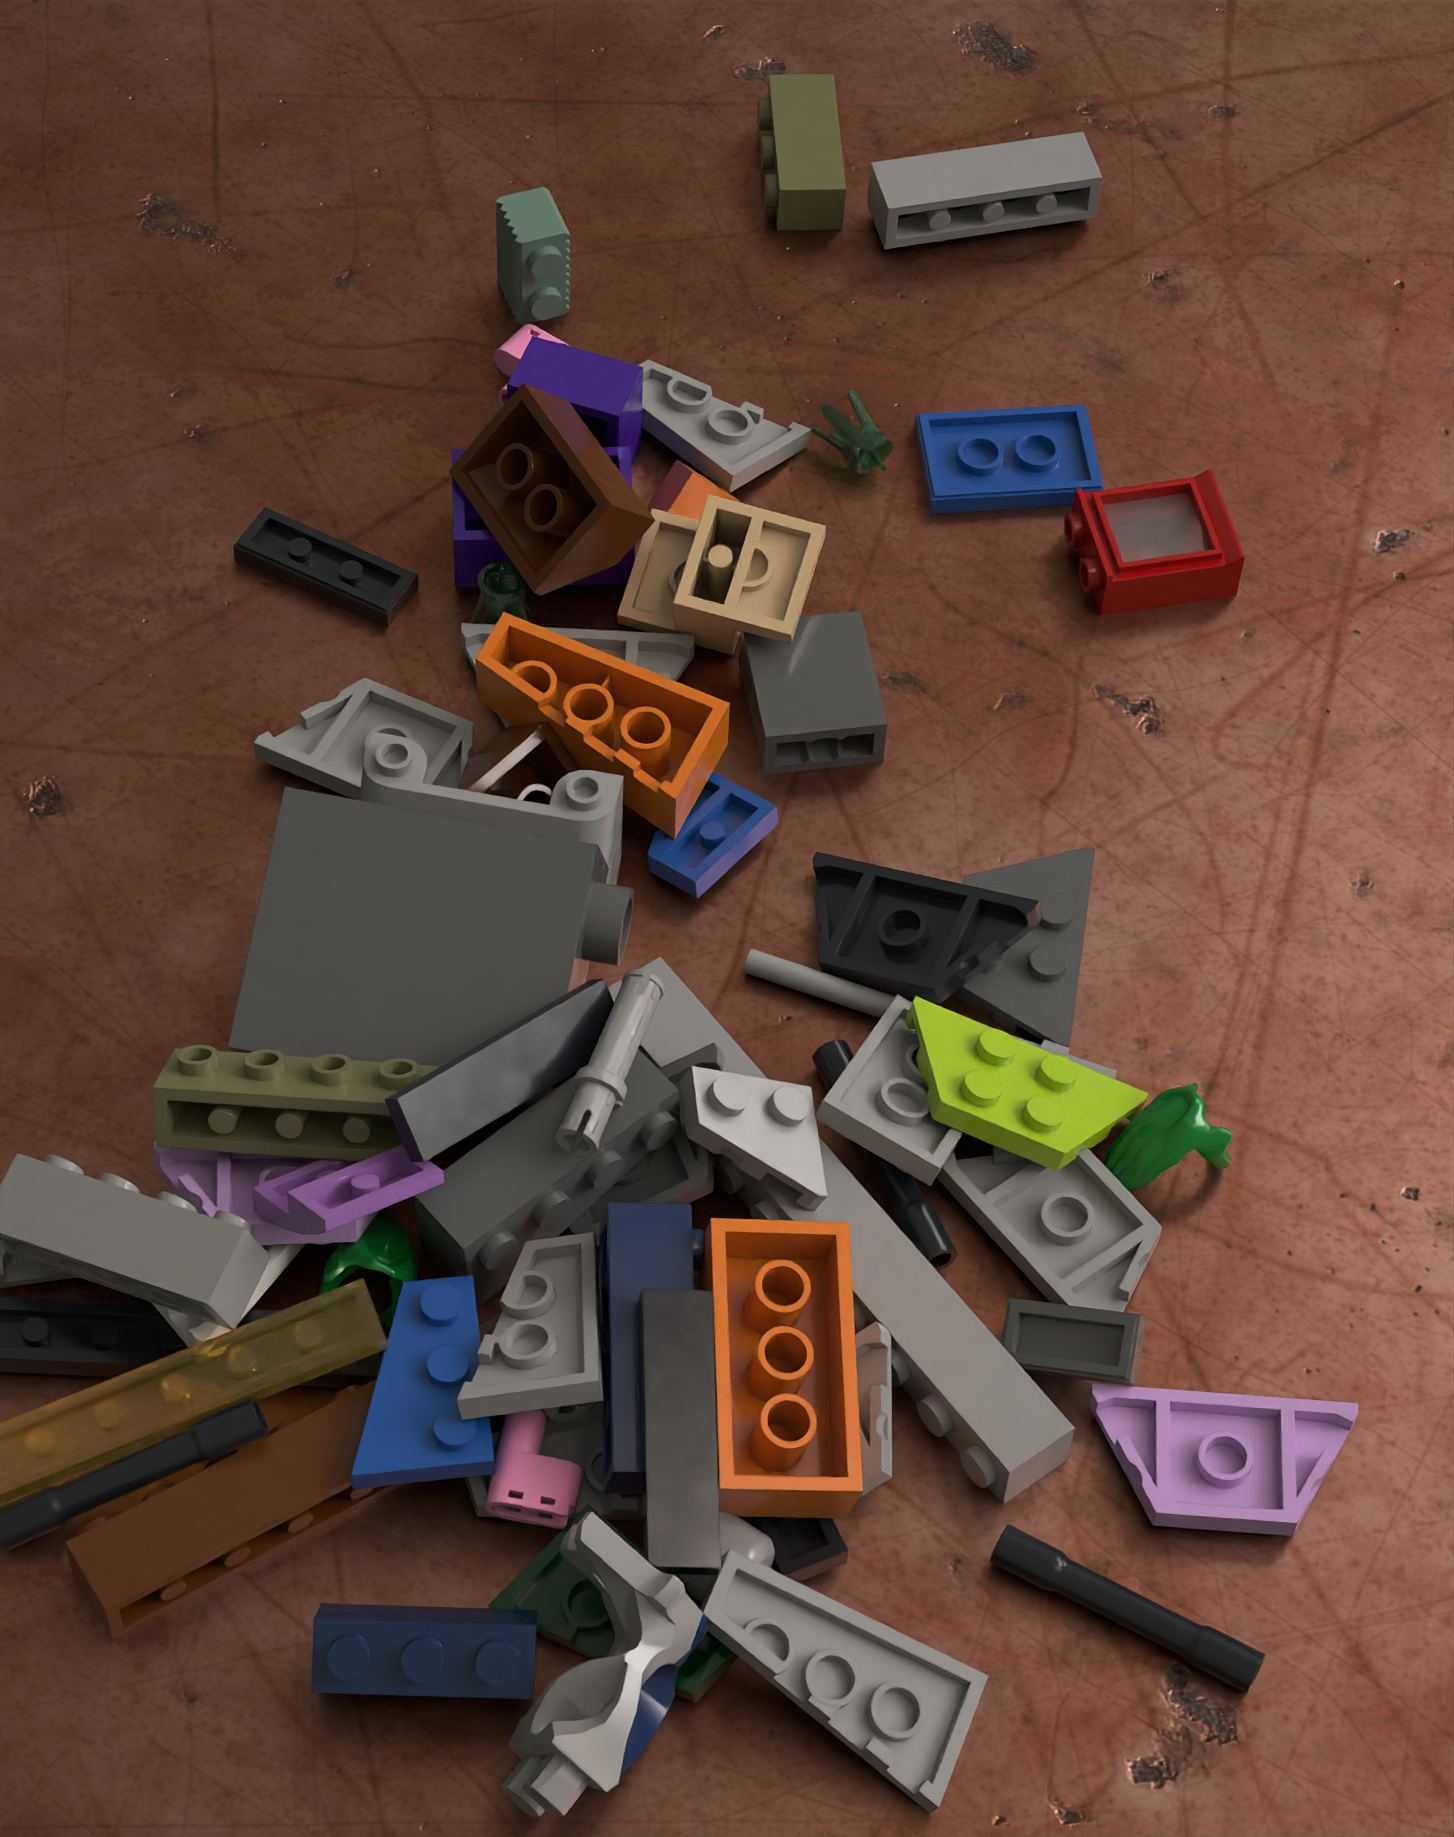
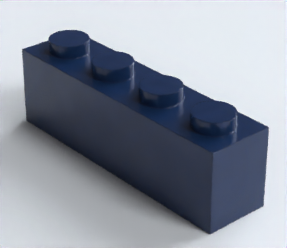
M608 1202L599 1227L604 1494H643L639 1295L642 1289L694 1290L693 1271H701L703 1266L704 1235L702 1229H692L691 1204Z

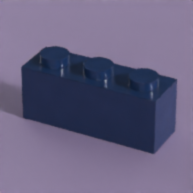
M321 1603L314 1617L311 1693L533 1699L536 1683L538 1610Z

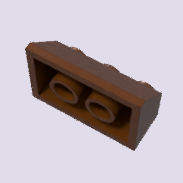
M525 383L517 389L448 470L533 593L539 595L546 594L617 565L656 521L569 401Z

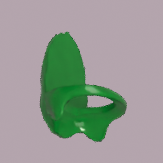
M1197 1083L1161 1092L1125 1125L1109 1147L1104 1166L1128 1191L1147 1185L1162 1172L1178 1164L1193 1149L1218 1169L1228 1168L1232 1164V1159L1226 1151L1232 1141V1132L1227 1128L1211 1126L1207 1123L1205 1103L1197 1093Z
M377 1213L357 1242H337V1249L328 1258L323 1267L319 1299L323 1312L345 1313L340 1309L336 1301V1288L342 1279L352 1274L360 1266L384 1272L389 1275L392 1298L389 1306L379 1315H385V1327L388 1330L392 1326L403 1282L418 1281L417 1271L419 1262L415 1245L410 1236L405 1232L403 1224L397 1222L393 1216Z

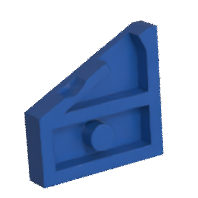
M713 771L675 840L660 829L655 832L647 854L650 872L698 899L779 823L777 806Z

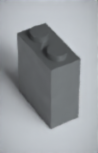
M861 611L826 612L819 615L800 617L792 644L740 631L739 666L762 775L883 762L888 723Z

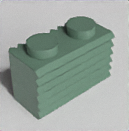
M545 187L500 196L496 201L497 284L501 285L504 299L508 300L511 314L515 315V322L522 325L564 315L570 310L568 305L570 302L568 297L570 294L568 289L570 286L568 281L570 275L568 271L571 268L568 263L571 260L568 255L571 252L568 246L571 243L568 238L571 235L549 190Z

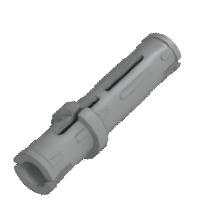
M632 969L625 973L621 988L596 1047L592 1052L590 1061L586 1067L580 1068L577 1071L573 1080L572 1091L574 1098L561 1126L556 1131L555 1140L560 1147L570 1152L578 1131L583 1130L582 1141L576 1153L577 1156L589 1157L597 1152L599 1141L611 1112L622 1106L627 1093V1086L624 1081L657 1004L664 995L665 985L662 980L652 973L643 994H638V987L645 970Z

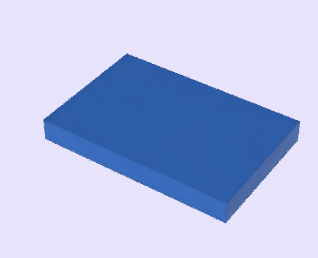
M1085 404L915 414L914 432L930 514L1073 505L1075 489L1078 487L1082 488L1083 493L1104 490Z

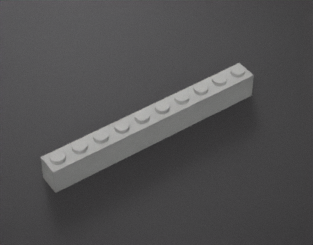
M661 957L640 968L645 970V973L638 987L639 995L643 994L651 973L662 980L665 985L664 995L657 1004L638 1048L657 1068H661L715 1042L725 1058V1072L768 1079ZM622 979L608 987L614 1002L621 988ZM820 1138L819 1143L828 1197L816 1210L805 1209L795 1203L799 1191L773 1175L767 1173L759 1181L737 1168L735 1163L727 1156L716 1154L714 1175L716 1181L728 1194L736 1193L750 1209L752 1219L849 1222L855 1334L876 1321L887 1328L891 1336L892 1386L899 1387L901 1385L917 1404L919 1416L928 1430L937 1437L944 1435L960 1454L964 1470L977 1486L981 1488L988 1487L999 1501L1004 1504L1067 1461L1075 1430L1074 1426Z

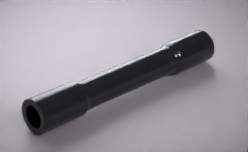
M839 1039L827 1042L819 1047L812 1056V1061L828 1092L854 1057L845 1040ZM861 1146L896 1214L899 1229L936 1271L949 1266L956 1259L957 1251L934 1207L925 1199L915 1178Z
M254 1396L248 1397L195 1421L189 1428L61 1485L45 1487L0 1507L1 1546L6 1551H9L61 1528L72 1518L196 1463L214 1460L270 1434L269 1428Z
M1010 1524L1003 1530L992 1552L991 1563L1044 1590L1055 1591L1183 1656L1194 1667L1245 1693H1248L1266 1657V1654L1211 1626L1199 1625L1071 1560L1063 1551Z

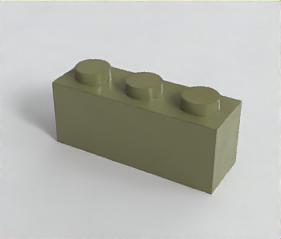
M834 74L769 75L767 97H758L757 100L758 131H768V135H761V168L771 169L772 173L765 174L764 177L765 208H775L777 230H842L846 182Z

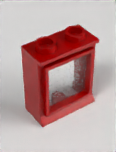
M1207 469L1190 478L1084 493L1081 487L1075 489L1072 512L1066 513L1064 516V533L1069 548H1077L1080 557L1079 572L1083 590L1085 593H1093L1100 615L1237 595L1245 555L1212 469Z

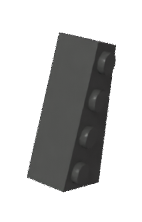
M639 1049L624 1081L627 1086V1093L622 1106L611 1112L599 1141V1148L593 1156L581 1157L576 1155L582 1141L583 1130L578 1131L570 1152L565 1151L555 1140L556 1131L561 1126L574 1098L572 1084L576 1076L575 1074L443 1171V1184L413 1196L424 1258L442 1278L473 1275L477 1310L509 1281L526 1241L559 1236L650 1151L663 1146L673 1136L678 1125L681 1124L679 1090Z

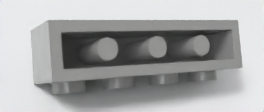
M1076 132L871 162L867 205L884 249L1096 218L1103 177L1084 132Z
M17 1153L0 1185V1246L8 1253L235 1331L271 1258V1255L252 1236L255 1228L246 1220L232 1213L217 1210L212 1218L197 1213L195 1206L174 1194L160 1191L156 1199L140 1194V1190L134 1184L114 1174L103 1173L100 1180L85 1176L84 1171L80 1167L56 1155L48 1154L43 1162Z

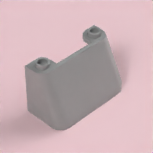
M371 731L363 756L361 801L597 844L609 867L606 883L617 885L621 869L624 776L593 770H578L566 774L557 782L549 805L425 783L427 777V756L419 744L405 737Z

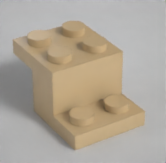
M708 494L700 521L652 508L651 515L656 521L642 537L617 613L618 624L646 632L694 634L695 645L730 655L734 654L740 631L792 644L825 539V525Z

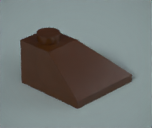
M548 721L511 725L466 762L457 789L549 805L557 782L566 774L578 771L579 769Z

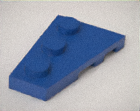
M473 1275L403 1282L351 1474L352 1489L495 1474L489 1416L462 1420L456 1401L464 1382H472L479 1366L477 1352L481 1341Z

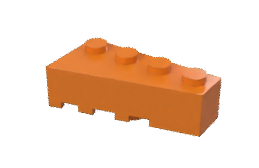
M503 612L475 658L478 701L512 725L548 721L579 770H593L624 776L623 803L675 840L728 745L730 703Z

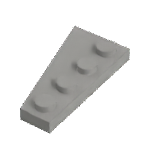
M729 1549L722 1555L721 1569L717 1575L713 1576L700 1607L709 1623L708 1632L927 1812L932 1813L938 1809L988 1675Z

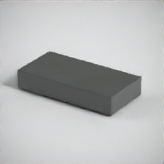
M1009 1298L1001 1345L1027 1373L1136 1387L1146 1318L1136 1313Z

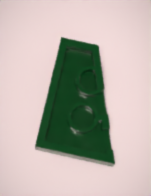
M587 1504L500 1592L488 1607L495 1609L538 1610L537 1635L597 1659L606 1657L610 1652L615 1639L614 1628L603 1603L601 1591L560 1552L564 1535L572 1525L578 1524L587 1512L592 1511L643 1558L644 1553L594 1508ZM685 1590V1593L700 1609L702 1604ZM707 1632L690 1653L688 1659L679 1668L675 1694L696 1703L739 1656L710 1632Z

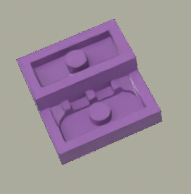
M404 1144L363 1161L321 1159L252 1187L254 1211L271 1223L288 1231L303 1235H318L443 1184L444 1172L429 1160L425 1162H411Z

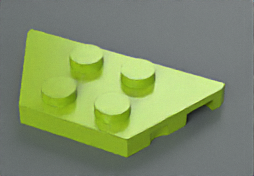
M917 996L914 997L905 1018L907 1029H916L921 1046L916 1055V1061L920 1076L925 1080L929 1088L926 1097L932 1119L1054 1171H1058L1076 1159L1081 1149L1092 1148L1106 1139L1114 1125L1125 1118L1130 1121L1139 1114L1149 1094L1077 1064L1062 1055L1053 1054L1015 1038L1002 1030L991 1028Z

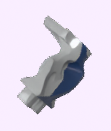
M592 1511L587 1512L578 1524L572 1525L564 1535L560 1552L601 1591L603 1603L615 1632L614 1644L606 1657L580 1663L564 1671L551 1681L518 1723L508 1748L521 1761L499 1789L530 1817H540L544 1811L551 1813L555 1817L565 1816L581 1793L607 1792L619 1783L620 1773L625 1771L643 1752L665 1717L675 1697V1685L679 1668L709 1631L707 1619L685 1593L684 1583L674 1574H665L653 1567Z

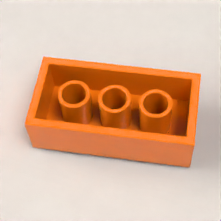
M711 1218L704 1233V1259L702 1270L698 1271L699 1290L713 1291L719 1512H726L741 1517L847 1518L863 1492L849 1222Z

